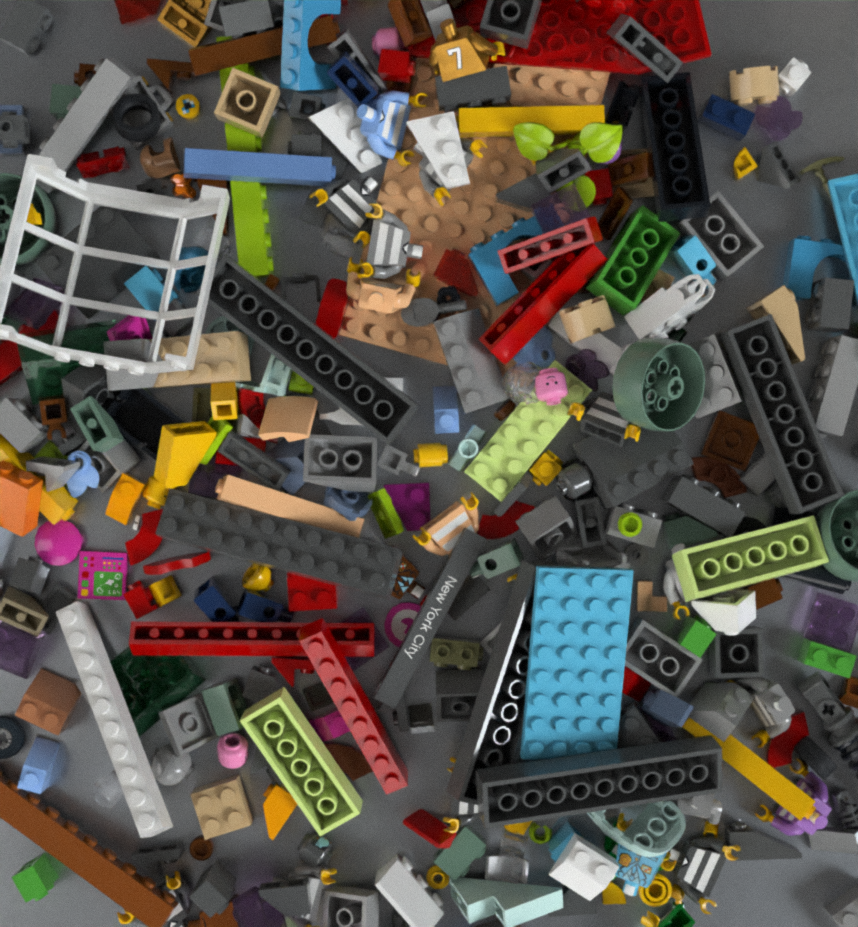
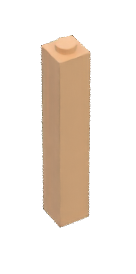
M226 475L223 479H219L215 490L216 493H219L218 500L357 538L360 536L364 519L357 517L355 521H349L332 508L231 475Z

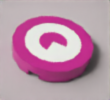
M411 601L401 602L393 606L387 613L384 622L385 633L389 641L396 647H400L421 608L419 604Z

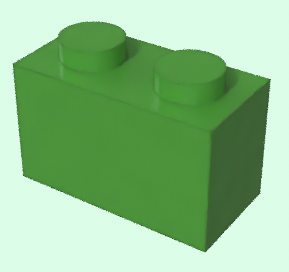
M697 615L695 618L688 616L672 639L701 658L716 636V633L711 630L712 627L704 619Z
M804 638L797 660L803 664L850 678L857 655Z
M44 852L25 863L11 878L25 902H28L33 898L35 901H38L48 895V891L54 887L53 883L59 876Z

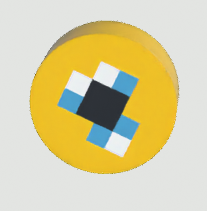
M184 94L177 99L176 110L182 118L190 120L199 115L201 105L194 95Z

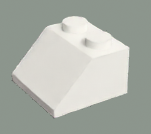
M733 589L691 601L692 607L715 631L724 632L726 635L739 634L756 619L754 590Z
M574 833L550 870L549 875L591 901L608 886L619 869V865L615 858Z

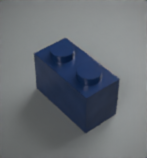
M346 51L328 67L326 73L358 108L362 104L366 105L378 94L379 87Z
M711 94L706 100L697 121L740 142L746 136L756 113Z

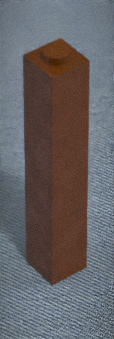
M331 14L318 16L313 21L308 33V48L337 41L336 34L340 33L337 18L332 19ZM283 25L270 28L269 31L262 33L254 32L246 34V36L241 38H230L190 48L188 53L195 76L281 55Z

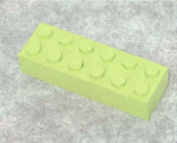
M556 360L547 369L557 368L559 372L564 373L568 389L567 396L561 399L560 404L547 405L546 402L538 400L534 384L463 471L500 502L504 500L572 416L567 415L573 402L581 404L592 391V389Z
M814 515L683 549L672 555L686 602L814 568L829 562Z
M282 687L244 711L240 719L241 724L319 836L326 834L360 814L363 800L285 687Z

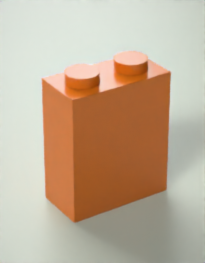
M5 461L0 462V526L23 537L37 527L43 479Z

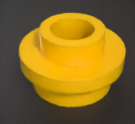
M437 865L430 867L427 871V883L434 889H442L450 881V876ZM440 874L443 878L441 881H435L434 876Z

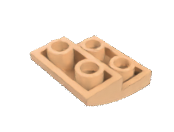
M303 396L269 398L258 435L263 441L282 436L288 442L309 438L318 400Z

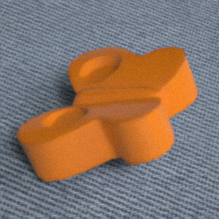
M183 173L172 175L170 181L174 185L172 189L173 195L194 198L196 191L190 186L193 178H183Z

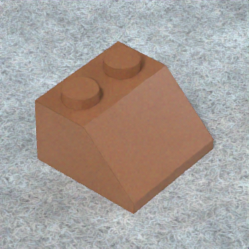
M41 668L25 692L15 716L55 735H60L65 731L82 693L76 683Z

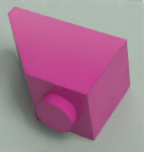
M337 707L308 720L322 742L337 738L350 731Z

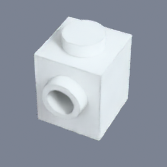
M793 57L778 74L779 91L789 98L812 73L804 61Z

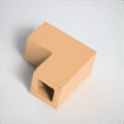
M636 580L635 610L667 612V597L665 595H652L653 582L650 580Z

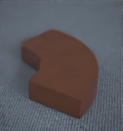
M710 457L691 458L694 463L691 465L693 477L699 481L712 483L719 489L723 498L747 493L746 486L740 481V475L727 464Z
M323 743L341 770L347 773L352 781L373 772L365 756L357 749L340 743Z

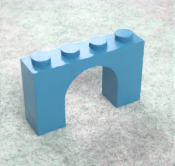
M284 0L280 88L297 91L336 89V83L326 73L332 63L313 61L308 50V33L313 21L322 14H340L341 0Z
M553 206L547 209L546 207L536 209L532 212L534 216L528 220H525L523 217L512 224L513 228L506 233L504 230H500L491 236L492 241L485 245L483 242H480L470 248L471 253L468 254V259L496 307L519 293L510 276L505 274L497 251L508 247L515 240L522 238L531 239L563 227L564 224Z
M802 235L789 241L783 285L794 293L796 300L805 301L810 299L814 271L821 260L833 257L847 264L843 245L835 244V240L820 239V242L811 241L812 237ZM853 289V297H852V306H851V308H856V309H858V305H857V301H856V297H855V293H854V289Z

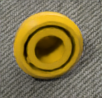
M252 564L242 578V586L253 591L263 590L267 592L274 584V581L271 579L270 568L257 564Z
M659 873L655 875L648 888L639 886L640 898L645 904L652 907L664 905L672 894L670 881Z

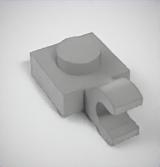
M387 444L377 463L378 467L397 476L403 470L417 477L421 469L406 461L408 454Z

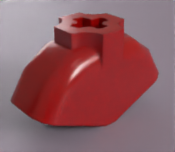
M332 278L327 282L315 323L333 338H336L349 298L346 292L347 282Z

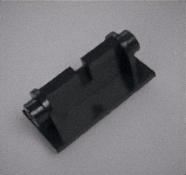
M619 81L605 118L606 124L622 125V133L624 129L628 128L633 113L628 108L635 107L641 93L639 91L640 86L636 84L629 86L624 81Z

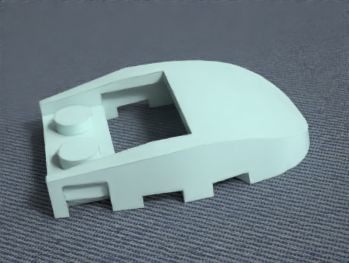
M221 316L210 323L205 334L244 331L226 317ZM248 335L250 358L255 340ZM271 353L261 384L253 381L235 382L237 388L286 396L285 392L293 370Z
M672 801L648 803V806L624 832L616 827L614 828L605 820L603 814L606 810L587 813L605 835L630 851L645 857H655L668 852L681 838L686 827L683 813Z

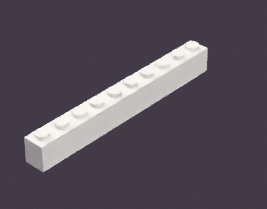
M76 601L56 611V615L140 838L153 837L172 828L173 824L90 608L87 604Z

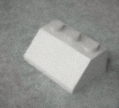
M397 853L376 871L375 886L411 927H434L444 914V901L438 893L435 892L433 894L428 889L429 884L421 874L418 876L412 870L413 865L405 856L402 858Z

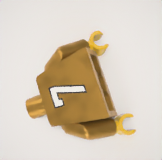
M446 19L440 23L443 33L437 35L436 42L431 47L429 64L435 70V75H438L440 71L443 82L485 71L489 56H491L493 61L497 59V55L505 56L504 44L502 42L491 43L479 33L474 32L470 26L457 28L453 19Z

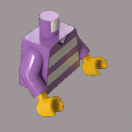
M796 759L801 765L800 768L797 770L790 765V770L805 777L804 779L801 777L796 786L816 801L813 804L816 810L808 820L803 817L801 821L781 805L775 812L776 816H773L772 812L765 805H760L766 811L765 815L759 816L756 813L755 815L762 822H771V826L788 836L801 835L804 832L813 835L817 829L825 828L828 823L826 817L832 809L827 802L828 790L826 784L812 771H808L806 762Z

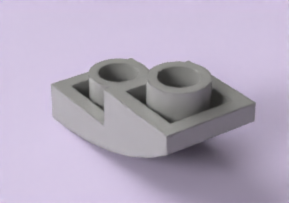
M765 452L758 462L750 465L740 479L755 496L761 494L776 479Z

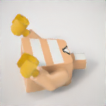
M352 257L349 258L346 292L350 298L356 301L358 307L394 313L399 309L409 306L415 287L420 285V271H418L417 275L412 276L411 269H408L406 271L405 285L367 277L358 278L357 275L360 274L362 267H357L358 264L352 262Z
M473 492L470 493L471 497L468 500L461 497L460 500L463 504L456 501L424 526L420 527L422 530L421 535L418 537L413 535V539L431 553L439 556L450 555L464 527L475 533L479 530L478 499Z

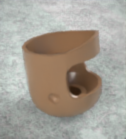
M172 137L163 140L164 151L155 152L151 145H147L141 150V166L149 177L159 179L181 171Z

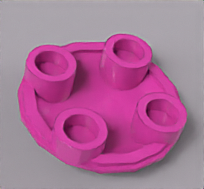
M60 520L55 525L47 521L39 527L35 535L34 546L37 554L44 562L50 565L62 566L72 562L78 556L83 543V537L75 525L69 521L64 522Z

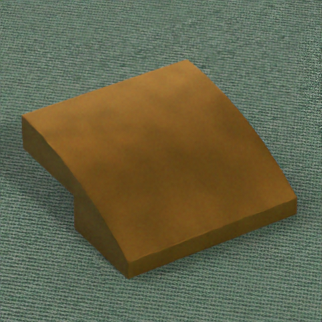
M168 0L157 20L192 46L198 47L212 30V27L204 25L210 0Z

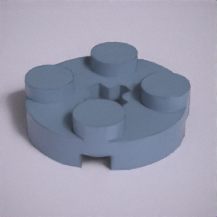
M328 486L324 492L325 498L323 503L342 514L349 521H355L357 517L365 516L372 505V499L370 501L368 499V492L346 491Z

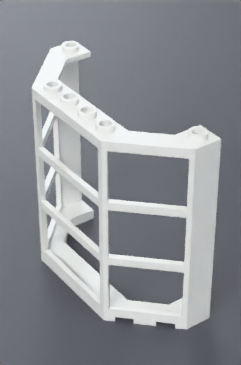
M28 154L0 265V339L10 340L55 357V360L68 363L70 360L79 361V364L88 367H94V364L104 365L105 369L111 371H119V368L139 376H142L143 373L155 374L193 370L230 201L228 189L202 185L199 200L193 201L191 198L180 199L90 183L80 178L76 182L65 177L66 172L57 167L53 158ZM36 180L86 202L76 243L26 222ZM94 205L178 219L179 222L170 261L86 247L85 242ZM217 214L208 255L179 260L187 220ZM24 231L74 252L64 294L14 274ZM82 255L168 269L159 312L73 297ZM206 265L197 307L167 312L176 270ZM11 282L62 302L52 345L19 334L12 326L1 324ZM74 305L157 320L148 361L142 362L61 347L70 306ZM195 317L186 357L165 353L166 361L156 362L165 321Z

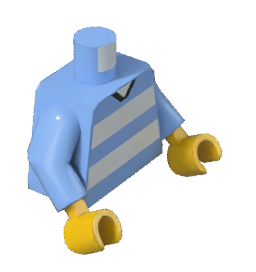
M391 90L379 94L376 99H371L366 105H360L357 110V116L362 119L360 132L367 137L372 150L392 160L396 158L399 165L405 167L411 163L405 161L404 155L414 157V153L411 150H405L402 153L398 152L401 151L407 126L406 122L411 110V106L408 103H412L416 108L425 107L427 105L418 103V97L428 96L425 93H417L411 96L407 92Z

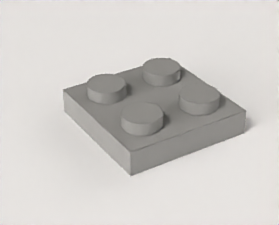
M202 693L158 712L176 757H180L220 737L217 736L212 725Z

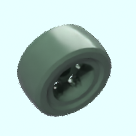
M0 173V203L4 201V205H0V230L2 231V236L0 237V264L15 208L14 203L17 200L22 180L21 175L12 173ZM35 184L31 203L34 205L37 213H40L42 225L35 226L56 235L57 214L54 205L46 192ZM4 214H8L10 216L9 220L5 219L6 223H3L2 217L4 216ZM24 231L16 266L35 261L50 248L52 242Z
M646 337L637 340L622 354L614 372L612 390L616 409L627 422L647 430L674 431L680 429L692 419L701 404L705 388V371L702 360L691 346L670 338ZM651 374V379L648 382V376Z
M851 490L843 493L844 496L825 504L816 515L815 520L829 560L828 563L822 565L830 573L843 580L858 582V490ZM844 521L850 523V529L844 527ZM845 539H849V540H850V542H851V546H850V547H847V546L845 545V543H844V540H845Z

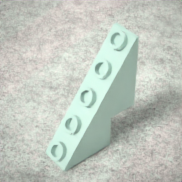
M449 877L450 895L469 924L496 914L504 927H514L563 908V890L560 887L461 877L454 881Z

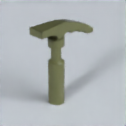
M835 156L818 160L799 173L803 175L809 171H815V176L820 178L824 190L830 197L827 185L828 179L824 175L825 171L822 165L825 166L829 162H841L844 160V157Z

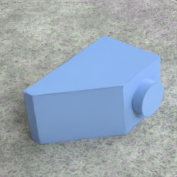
M455 386L433 387L435 434L459 433L458 401Z
M39 736L36 737L23 765L17 788L41 794L48 788L60 742Z

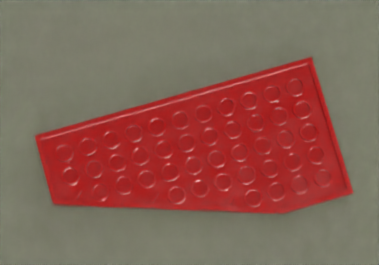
M418 0L419 5H420V7H421V9H422V12H423V14H424V16H425V18H426V21H427V23H428V20H427V17H426V15H425L424 9H423V7H422L421 1ZM447 0L456 27L460 28L468 25L474 32L481 35L480 24L488 0H467L460 8L456 9ZM542 0L528 49L503 43L505 56L497 55V59L494 61L489 56L488 63L637 75L651 72L648 67L606 34L620 14L612 12L607 7L589 6L585 1L581 0L578 2L570 0ZM634 0L629 13H623L632 17L679 58L683 64L708 58L712 55L699 0ZM433 34L430 38L408 47L413 58L429 59L431 47L435 44ZM485 38L491 43L499 42L496 40Z

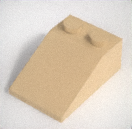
M783 285L769 292L746 309L754 320L772 314L790 362L793 365L802 362L805 359L799 310L795 302L796 298L794 293Z

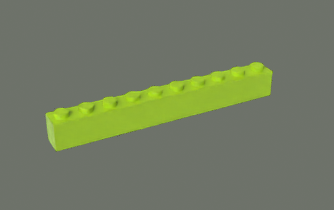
M232 36L216 37V41L230 39ZM249 62L219 70L221 92H223L232 68L256 77L254 66H250ZM225 123L227 151L263 152L261 137L257 138L256 135ZM230 181L238 263L255 277L267 278L270 275V271H274L273 256H269L268 247H272L271 233H266V223H270L269 211L264 209L263 200L267 199L266 185H262L261 182Z

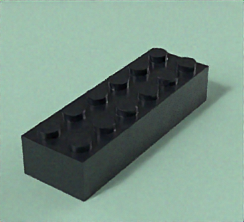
M690 72L675 73L668 83L658 75L642 77L639 90L641 92L640 101L648 153H652L654 171L652 184L658 222L707 217L710 199Z

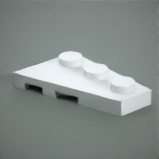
M346 98L307 117L359 173L382 164L379 154L372 150L367 137L360 132L362 119L358 118V109L350 98Z
M454 111L406 122L446 189L470 184Z

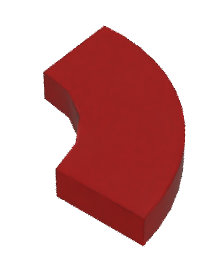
M238 388L240 413L248 417L260 430L266 409L263 402V393ZM279 437L268 439L266 441L269 443L278 444Z
M515 501L500 517L496 514H482L479 530L476 533L487 540L509 536L519 530L515 521L520 519L524 513L534 510L535 506Z
M163 509L143 513L142 526L139 533L133 539L125 542L130 566L150 557L161 544L163 539L155 533Z
M209 552L190 553L143 566V569L147 575H161L174 570L196 567L211 560Z
M804 711L790 715L792 718L790 727L785 732L770 738L768 741L766 762L773 768L792 764V752L795 745L802 738L810 735Z

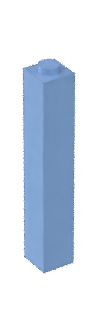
M185 148L183 178L323 186L335 180L336 166L332 165V157Z

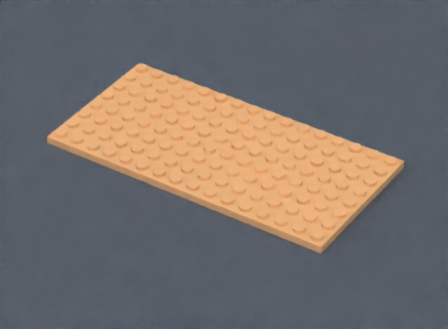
M416 58V72L409 95L414 96L417 93L427 94L428 97H418V103L427 106L416 108L412 103H408L411 106L408 121L445 113V111H439L435 88V77L441 76L440 71L438 75H435V70L430 66L429 59ZM488 63L487 69L507 66L511 98L504 105L492 106V103L483 104L482 108L601 105L610 72ZM406 126L401 151L398 152L402 153L405 150H411L414 153V157L404 155L405 161L411 163L405 167L399 165L396 158L393 160L388 158L377 204L381 205L382 209L396 215L407 225L408 231L411 232L410 243L424 245L422 258L407 257L406 268H402L398 274L386 279H371L405 285L406 271L408 269H411L412 276L417 275L418 271H420V285L415 287L411 300L429 298L437 302L439 289L453 286L457 289L460 300L466 301L467 309L443 313L438 320L479 308L487 331L532 282L520 270L508 273L519 293L496 307L468 259V254L471 253L470 248L476 244L483 242L485 245L492 241L491 236L500 230H504L505 233L513 228L512 224L523 217L525 220H528L534 216L533 211L526 212L497 203L495 195L535 174L536 165L533 166L530 159L521 154L517 147L515 136L464 137L473 141L480 139L488 147H481L478 150L483 155L482 158H478L474 153H471L474 155V158L467 167L470 184L451 188L449 191L451 199L448 196L442 197L441 200L444 205L440 206L437 200L423 188L419 177V163L423 156L413 150L417 140L408 126ZM554 135V141L551 145L560 144L567 139L572 141L575 135ZM555 190L550 193L552 199L548 204L549 207H554L562 223L566 226L568 225L571 209L561 202ZM522 238L515 240L509 246L515 245L530 238ZM369 244L362 251L360 259L363 260V263L367 262ZM363 267L361 269L360 274H364ZM447 295V296H446V299H447V300H450L451 297H450L449 295ZM349 297L339 333L340 336L447 365L434 323L425 327L411 326L403 321L401 317L402 309L394 313H385L357 306L354 299ZM496 357L504 382L522 387L527 368L517 364L513 358L504 365Z

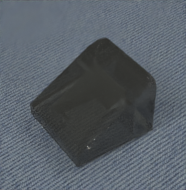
M431 703L408 706L411 734L435 731Z

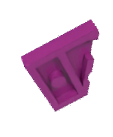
M429 483L385 484L384 488L391 497L392 504L406 530L422 531L420 527L431 520Z

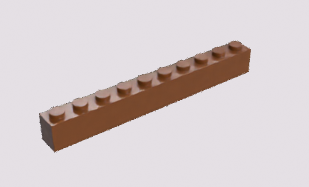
M0 768L1 819L148 927H163L179 904L175 901L176 898L172 893L160 890L155 886L154 880L136 872L137 869L128 862L123 863L117 858V854L109 848L104 849L97 844L98 840L90 834L85 835L78 830L79 826L71 820L66 821L60 817V812L51 806L47 807L41 803L39 796L17 788L19 782L2 774L3 770Z

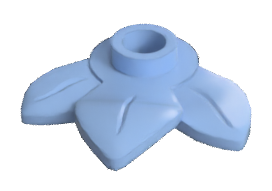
M543 326L513 357V360L526 368L534 365L539 367L550 366L555 360V351L551 347L553 337L550 330ZM543 351L547 353L546 360L541 356Z
M74 451L67 459L77 461L81 458L83 460V465L67 481L68 490L73 498L82 495L87 486L97 488L99 484V473L91 465L90 456L84 451Z

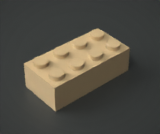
M240 331L201 334L194 369L159 373L152 388H174L208 385L211 383L251 381L248 335ZM191 335L161 338L158 354L162 360L166 361L165 353L186 357Z

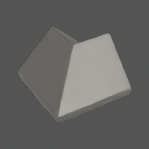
M149 339L104 342L105 355L142 362L148 361L151 348ZM159 354L157 355L156 362L163 361ZM119 368V371L106 369L108 391L152 388L159 373H143L142 376L129 373L126 369Z

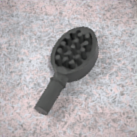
M417 298L411 300L407 308H402L401 317L408 325L425 327L437 321L443 313L467 309V304L465 300L438 304L435 300L429 298Z

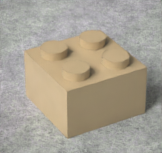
M232 68L214 114L222 122L263 138L280 97V90L276 85Z
M240 774L196 787L190 794L205 840L251 826L254 817Z

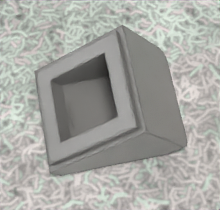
M244 414L238 415V419L233 420L231 431L248 438H260L258 435L259 429Z

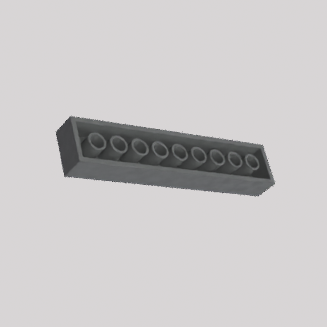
M224 255L216 265L208 304L387 445L391 444L420 405L234 259ZM201 286L195 293L198 296L200 295Z
M175 489L169 490L155 533L164 540L387 600L391 598L403 556L399 548Z
M525 561L521 562L446 789L457 801L478 805L476 769L510 765L516 762L522 740L536 566L539 565Z
M712 735L476 769L478 814L484 828L720 793L722 792V747Z

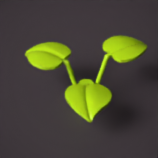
M523 122L515 125L513 128L519 151L524 157L534 161L544 159L548 154V150L554 151L567 146L568 149H579L583 155L589 152V156L594 162L604 163L613 158L622 139V125L602 122L587 124L581 130V133L575 135L572 141L567 139L565 142L554 146L551 145L554 141V133L543 124ZM581 175L557 189L556 192L566 207L576 212H583L593 202L596 188L589 177Z

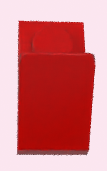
M272 656V664L292 687L295 686L296 669H300V673L314 674L315 668L308 657Z

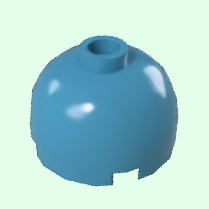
M197 246L183 247L180 251L179 260L206 256L209 252ZM206 265L176 270L174 285L177 290L183 289L185 293L197 291L202 285Z

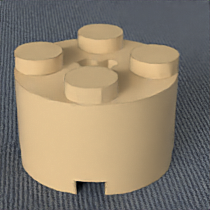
M771 66L743 68L741 73H736V70L729 72L731 102L740 107L748 106L754 100H758V105L769 104L772 101H777V97L780 96L778 66L772 68Z
M604 295L559 311L570 344L616 327Z

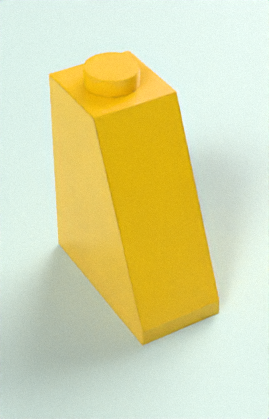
M205 421L162 425L154 477L165 488L169 489L187 485L215 439L217 432Z

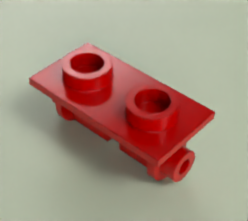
M116 146L104 149V157L100 158L98 151L81 154V157L77 158L78 163H76V166L83 179L128 169L130 166L125 158V148Z

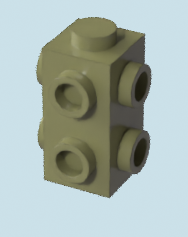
M435 635L431 641L429 662H434V666L448 667V664L457 665L458 669L471 670L472 667H477L478 661H482L484 647H480L479 640Z

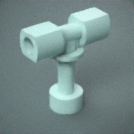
M473 424L464 437L465 439L459 443L458 451H455L447 464L462 472L470 458L478 453V446L487 433Z

